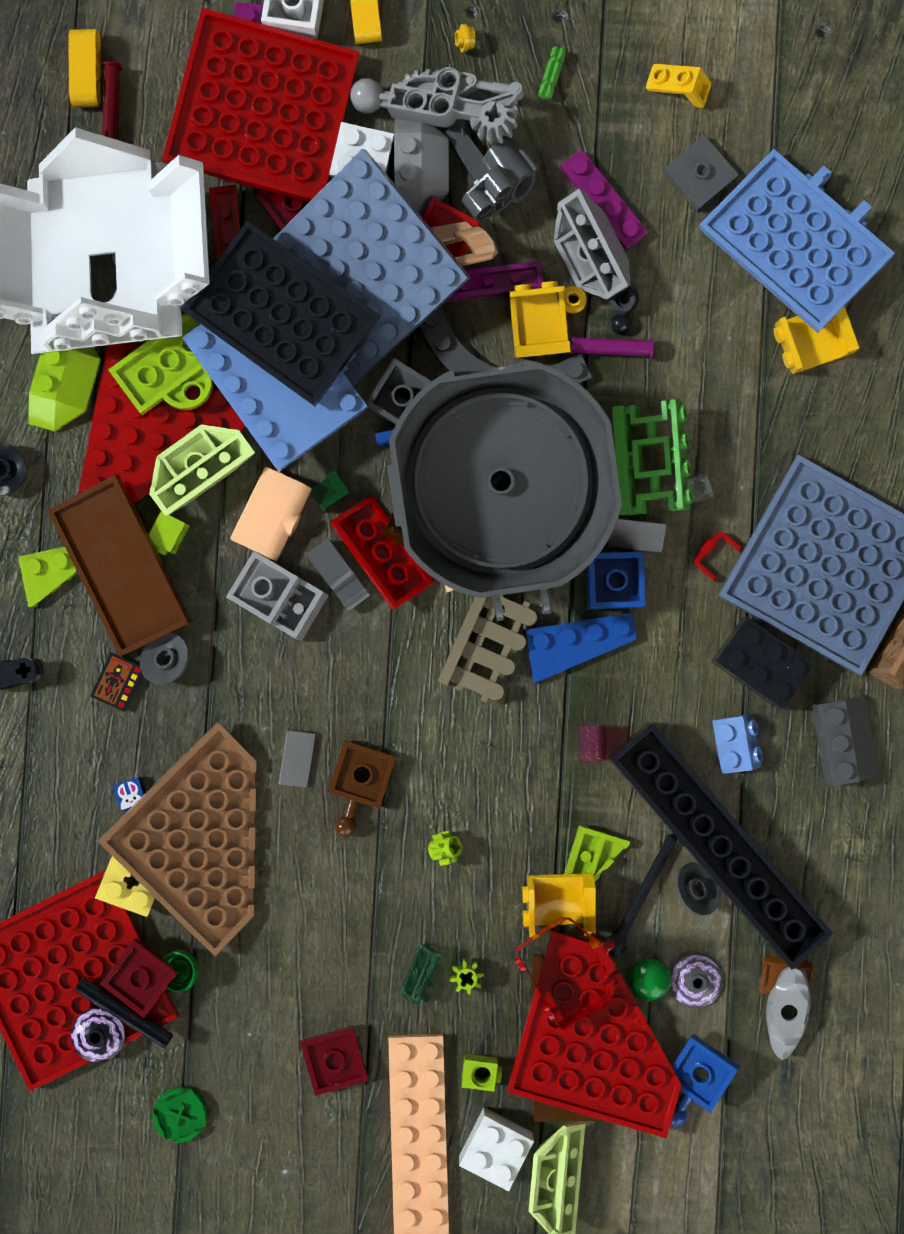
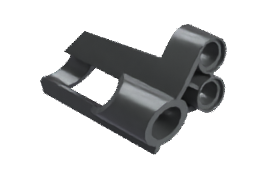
M479 89L466 97L467 99L478 101L486 100ZM456 119L455 123L447 128L446 136L475 181L473 182L475 185L463 196L461 201L476 221H483L505 209L511 202L517 203L524 199L534 185L535 173L539 168L514 135H512V138L503 136L502 144L496 143L483 155L466 132V120Z

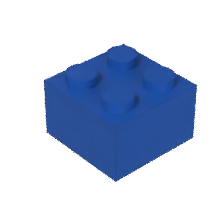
M644 552L599 553L592 563L586 567L588 610L645 607Z

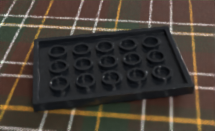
M248 221L245 222L210 270L209 285L190 298L182 309L188 316L314 407H316L381 318L375 311Z

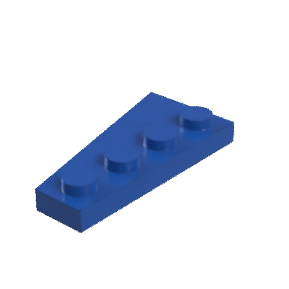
M632 613L525 630L533 683L636 640Z

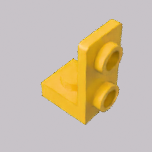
M654 64L646 84V89L652 92L685 94L694 107L704 108L712 82L701 67Z

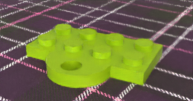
M186 313L182 316L183 336L200 325ZM183 336L148 340L109 369V372L141 415L145 414L162 400H165L174 408L192 410L203 405L210 397L213 389V380L183 340ZM191 386L200 388V396L196 400H189L186 397V391Z

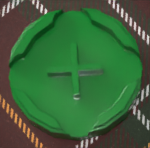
M180 1085L169 1088L160 1095L154 1105L152 1114L154 1127L160 1136L175 1143L191 1141L200 1134L207 1122V1104L202 1095L191 1087Z

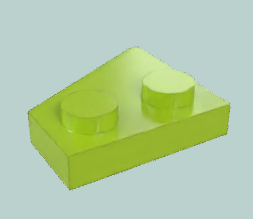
M65 547L18 557L29 608L39 605V602L46 596L54 593L65 581L78 574Z
M579 825L564 874L593 873L594 882H596L601 872L611 866L615 857L629 846L630 841Z

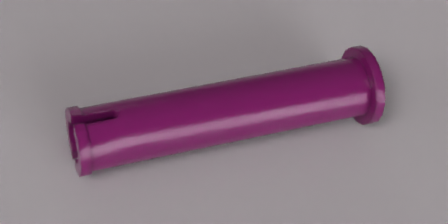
M572 337L571 354L648 356L649 359H652L653 337H650L649 340Z

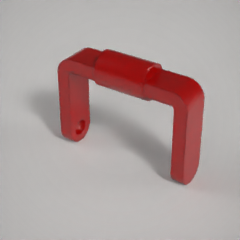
M724 532L716 533L712 539L708 538L698 549L700 553L693 560L694 566L713 582L717 578L699 562L717 545L716 542L722 538L737 552L741 553L743 550Z

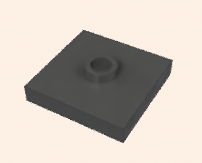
M705 135L687 148L662 171L696 211L700 210L739 176Z

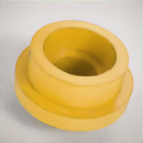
M461 24L459 30L455 32V45L460 48L462 53L473 50L475 46L474 28L468 27L467 24Z
M570 286L565 289V311L575 314L584 309L587 298L581 288ZM575 295L578 298V302L570 303L568 297Z

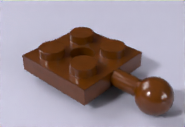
M344 740L328 789V793L348 799L344 816L339 817L335 822V831L339 836L349 837L354 834L356 822L353 818L359 803L380 809L396 756ZM358 767H366L369 770L370 778L366 782L356 780L354 773Z

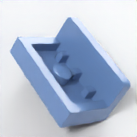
M752 714L712 720L722 774L751 771L761 767L763 753L757 743L758 725L756 720L753 719Z

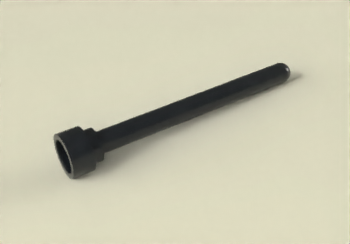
M669 834L666 837L616 932H612L611 936L607 935L605 941H614L615 946L611 951L621 956L627 947L625 945L627 941L625 937L677 842V838L673 834Z

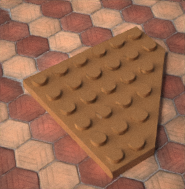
M216 723L98 840L214 956L253 918V888L255 885L254 811H256V760L220 723Z

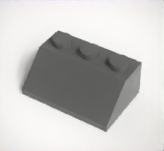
M393 358L365 404L368 409L396 425L409 403L432 381Z
M866 696L811 704L825 784L838 786L880 776Z

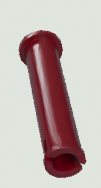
M105 61L101 63V68L104 69L102 136L118 140L120 71L123 69V66L118 62Z

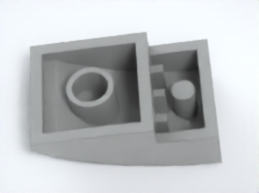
M253 551L226 598L302 642L329 595Z

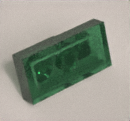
M419 943L399 992L411 1004L420 1005L421 1000L424 1002L430 1001L431 998L424 993L427 987L435 988L436 986L431 981V978L438 967L441 956L436 950L423 943Z

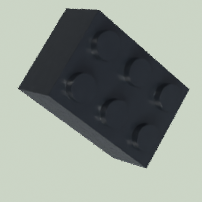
M749 617L741 618L711 661L776 709H784L815 665Z

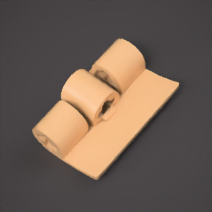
M265 467L230 539L277 562L289 536L293 535L301 518L300 513L312 489L301 482Z

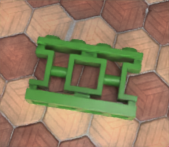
M678 399L661 401L662 415L641 418L640 409L636 405L612 407L615 455L622 499L620 515L630 517L638 516V514H647L646 501L668 498V509L670 511L690 510V503H693V490L689 487L688 476H691V463L686 455V449L689 448L690 442L689 435L685 432L684 427L688 414L687 408L683 405L682 401ZM672 422L673 438L670 436L658 437L657 423ZM632 425H646L647 439L633 440ZM664 444L666 469L644 472L642 447ZM675 476L676 491L662 492L661 477ZM636 479H650L651 493L637 494Z

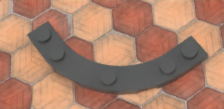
M441 307L419 325L431 351L449 371L465 372L497 368L476 358L459 342L452 332ZM581 353L551 366L579 384L592 378Z

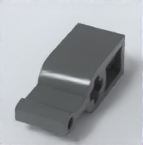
M328 538L306 554L348 612L370 596Z

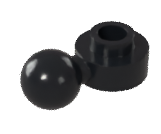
M631 285L610 298L612 307L617 310V314L610 321V327L618 335H624L631 329L632 322L628 312L634 310L639 302L638 291ZM625 294H628L630 297L628 303L624 301Z

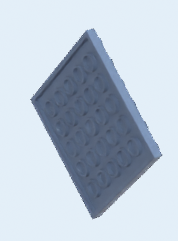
M361 149L273 238L380 315L381 318L355 352L356 357L346 364L348 370L344 372V375L352 386L362 380L471 278L366 149Z
M797 455L720 590L718 597L858 676H862L904 601V514L804 457Z

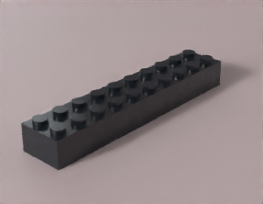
M647 722L607 757L791 970L834 934L652 723Z

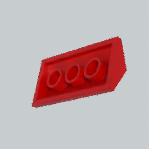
M373 495L332 519L330 524L391 609L395 610L435 581L412 559L405 550V547L382 535L389 518Z

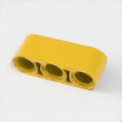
M350 0L355 43L381 42L382 36L377 0Z
M98 29L69 30V97L72 107L101 106V41Z

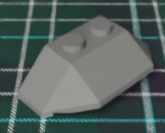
M395 118V185L421 217H423L432 197L442 201L449 193L448 137L433 125Z
M582 189L576 190L558 203L554 243L576 287L601 298L609 299L630 286L629 259L605 212Z

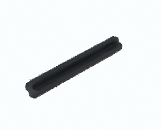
M82 978L75 988L77 993L162 1048H166L172 1040V1033L149 1018L141 1017L121 1000L87 978Z

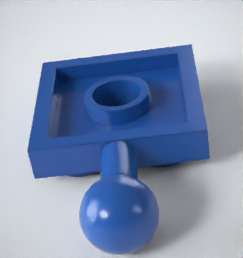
M694 1033L672 1066L681 1083L680 1091L683 1094L676 1104L671 1126L679 1127L685 1123L687 1118L685 1110L692 1100L711 1113L740 1068L738 1064ZM703 1067L706 1069L709 1078H699L696 1074V1068Z

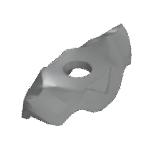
M789 967L784 968L780 972L778 980L770 991L767 1000L766 1021L769 1041L773 1052L781 1060L788 1058L803 1036L809 1021L811 993L807 975L800 967H795L793 970ZM786 1005L794 1006L798 1011L796 1017L793 1019L784 1018L781 1014L782 1008Z

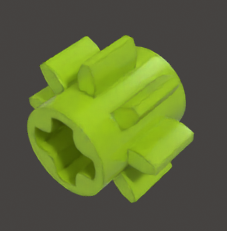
M450 830L432 835L433 840L428 846L429 855L432 860H439L440 866L457 862V856L462 852V843L458 836H451Z
M463 959V965L460 967L452 966L456 975L450 977V982H457L456 992L465 989L468 995H471V989L474 986L479 989L481 988L477 978L483 977L484 973L482 971L476 972L478 965L476 961L470 965ZM469 971L472 972V980L462 981L461 973L467 974Z

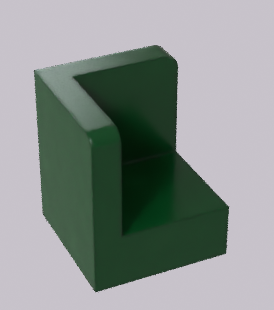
M335 470L325 475L327 477L325 480L311 488V494L324 513L351 496Z

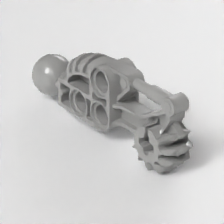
M445 67L441 70L437 69L435 72L432 69H426L425 72L415 70L414 74L410 76L406 74L402 82H398V84L392 83L390 92L383 91L382 87L370 78L360 79L354 83L350 90L352 106L364 114L373 113L380 107L388 109L392 118L438 127L452 126L456 119L469 120L471 128L474 131H478V138L481 140L487 138V142L490 144L495 139H498L499 143L502 144L503 136L512 138L513 133L511 129L518 127L517 120H515L519 114L516 105L524 96L522 85L518 82L505 84L480 81L476 79L475 75L459 72L452 67ZM449 82H455L452 87H445ZM477 89L501 94L483 101L466 98ZM416 103H423L419 108L413 109ZM448 107L446 112L438 113L441 108Z

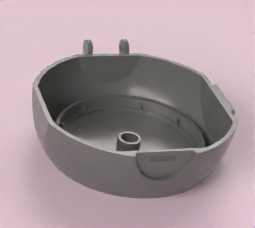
M525 360L516 364L491 369L465 372L448 371L429 383L414 397L398 419L389 440L392 464L387 465L395 525L396 527H402L405 550L424 571L445 586L477 598L492 597L497 621H503V613H505V607L501 604L500 595L539 590V605L542 607L543 614H550L547 588L560 587L566 584L589 566L609 540L617 523L622 499L611 422L599 403L587 390L564 373L550 366ZM504 471L510 476L511 484L507 490L497 491L492 487L491 477L495 472Z

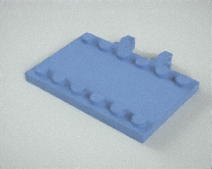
M773 149L699 224V229L814 331L819 333L893 258L895 252L865 227L867 223L864 219L870 214L871 205L864 200L851 213L848 209H843L824 192L825 189L822 187L832 174L829 169L823 166L814 176H811L809 173L805 176Z
M201 324L182 337L278 472L368 409L365 402L344 375V372L348 370L347 366L343 368L322 399L314 407ZM354 353V355L351 357V359L349 360V362L356 357L355 353Z

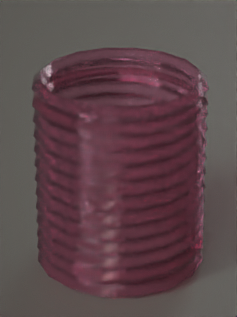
M578 725V760L606 761V725Z

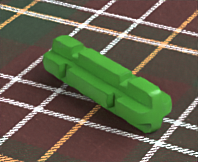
M558 46L552 48L550 60L548 61L538 96L542 99H552L554 87H556L566 55L564 48Z

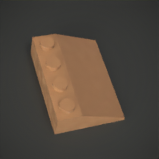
M904 609L867 672L894 689H904Z

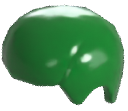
M175 950L162 958L179 971L168 986V990L180 993L190 989L196 983L200 970L199 963L193 954L184 950Z
M647 958L636 963L631 974L628 976L631 992L638 999L645 1001H654L664 997L672 983L669 968L662 961L653 958Z

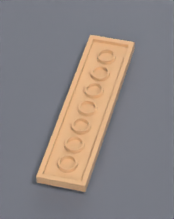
M443 1034L389 1035L394 1234H449Z

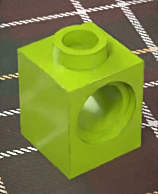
M161 511L149 536L157 552L165 556L167 552L176 554L190 526L170 515L166 517Z
M465 1053L461 1079L462 1088L494 1092L495 1083H501L502 1066H498L497 1057ZM480 1067H485L490 1073L485 1078H479L475 1075V1071Z

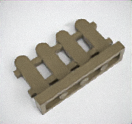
M500 595L501 604L505 607L503 615L515 620L512 629L509 630L492 622L495 616L492 597H475L438 682L449 686L452 681L457 684L456 690L462 691L463 687L481 694L480 700L486 703L489 698L492 700L501 699L504 695V690L501 685L496 683V680L500 673L511 675L515 670L513 661L507 659L510 649L522 650L526 645L524 636L518 634L521 624L531 626L537 620L536 613L529 609V602L524 601L523 605L504 598V595ZM483 607L490 609L486 619L480 617ZM472 632L479 634L475 644L469 642ZM485 637L504 645L500 655L481 647ZM461 657L468 659L464 669L458 667ZM474 662L493 670L489 680L470 672Z

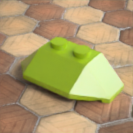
M95 347L40 353L29 391V425L56 432L87 411L101 362Z

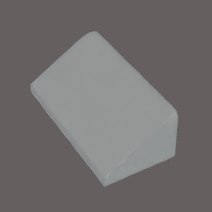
M618 519L608 540V547L662 553L666 524Z
M287 730L279 778L280 785L307 788L316 734Z

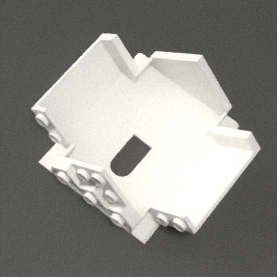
M75 127L39 164V178L29 179L27 181V190L0 183V319L15 320L16 323L23 325L31 324V354L183 336L181 305L209 285L203 162L178 155L169 164L163 162L155 163L148 149ZM115 253L116 294L109 302L95 301L91 294L90 256Z

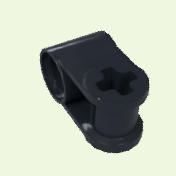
M28 658L0 661V690L39 681L44 674L42 663L39 660ZM31 667V672L25 674L24 669Z

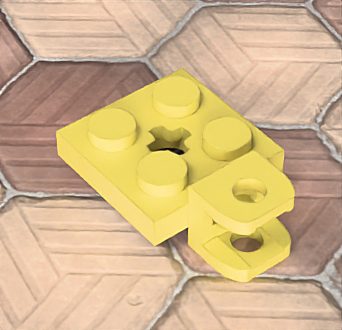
M112 856L95 899L147 917L155 897L140 883L138 886L134 885L132 889L127 888V883L123 880L125 876L130 877L131 874Z

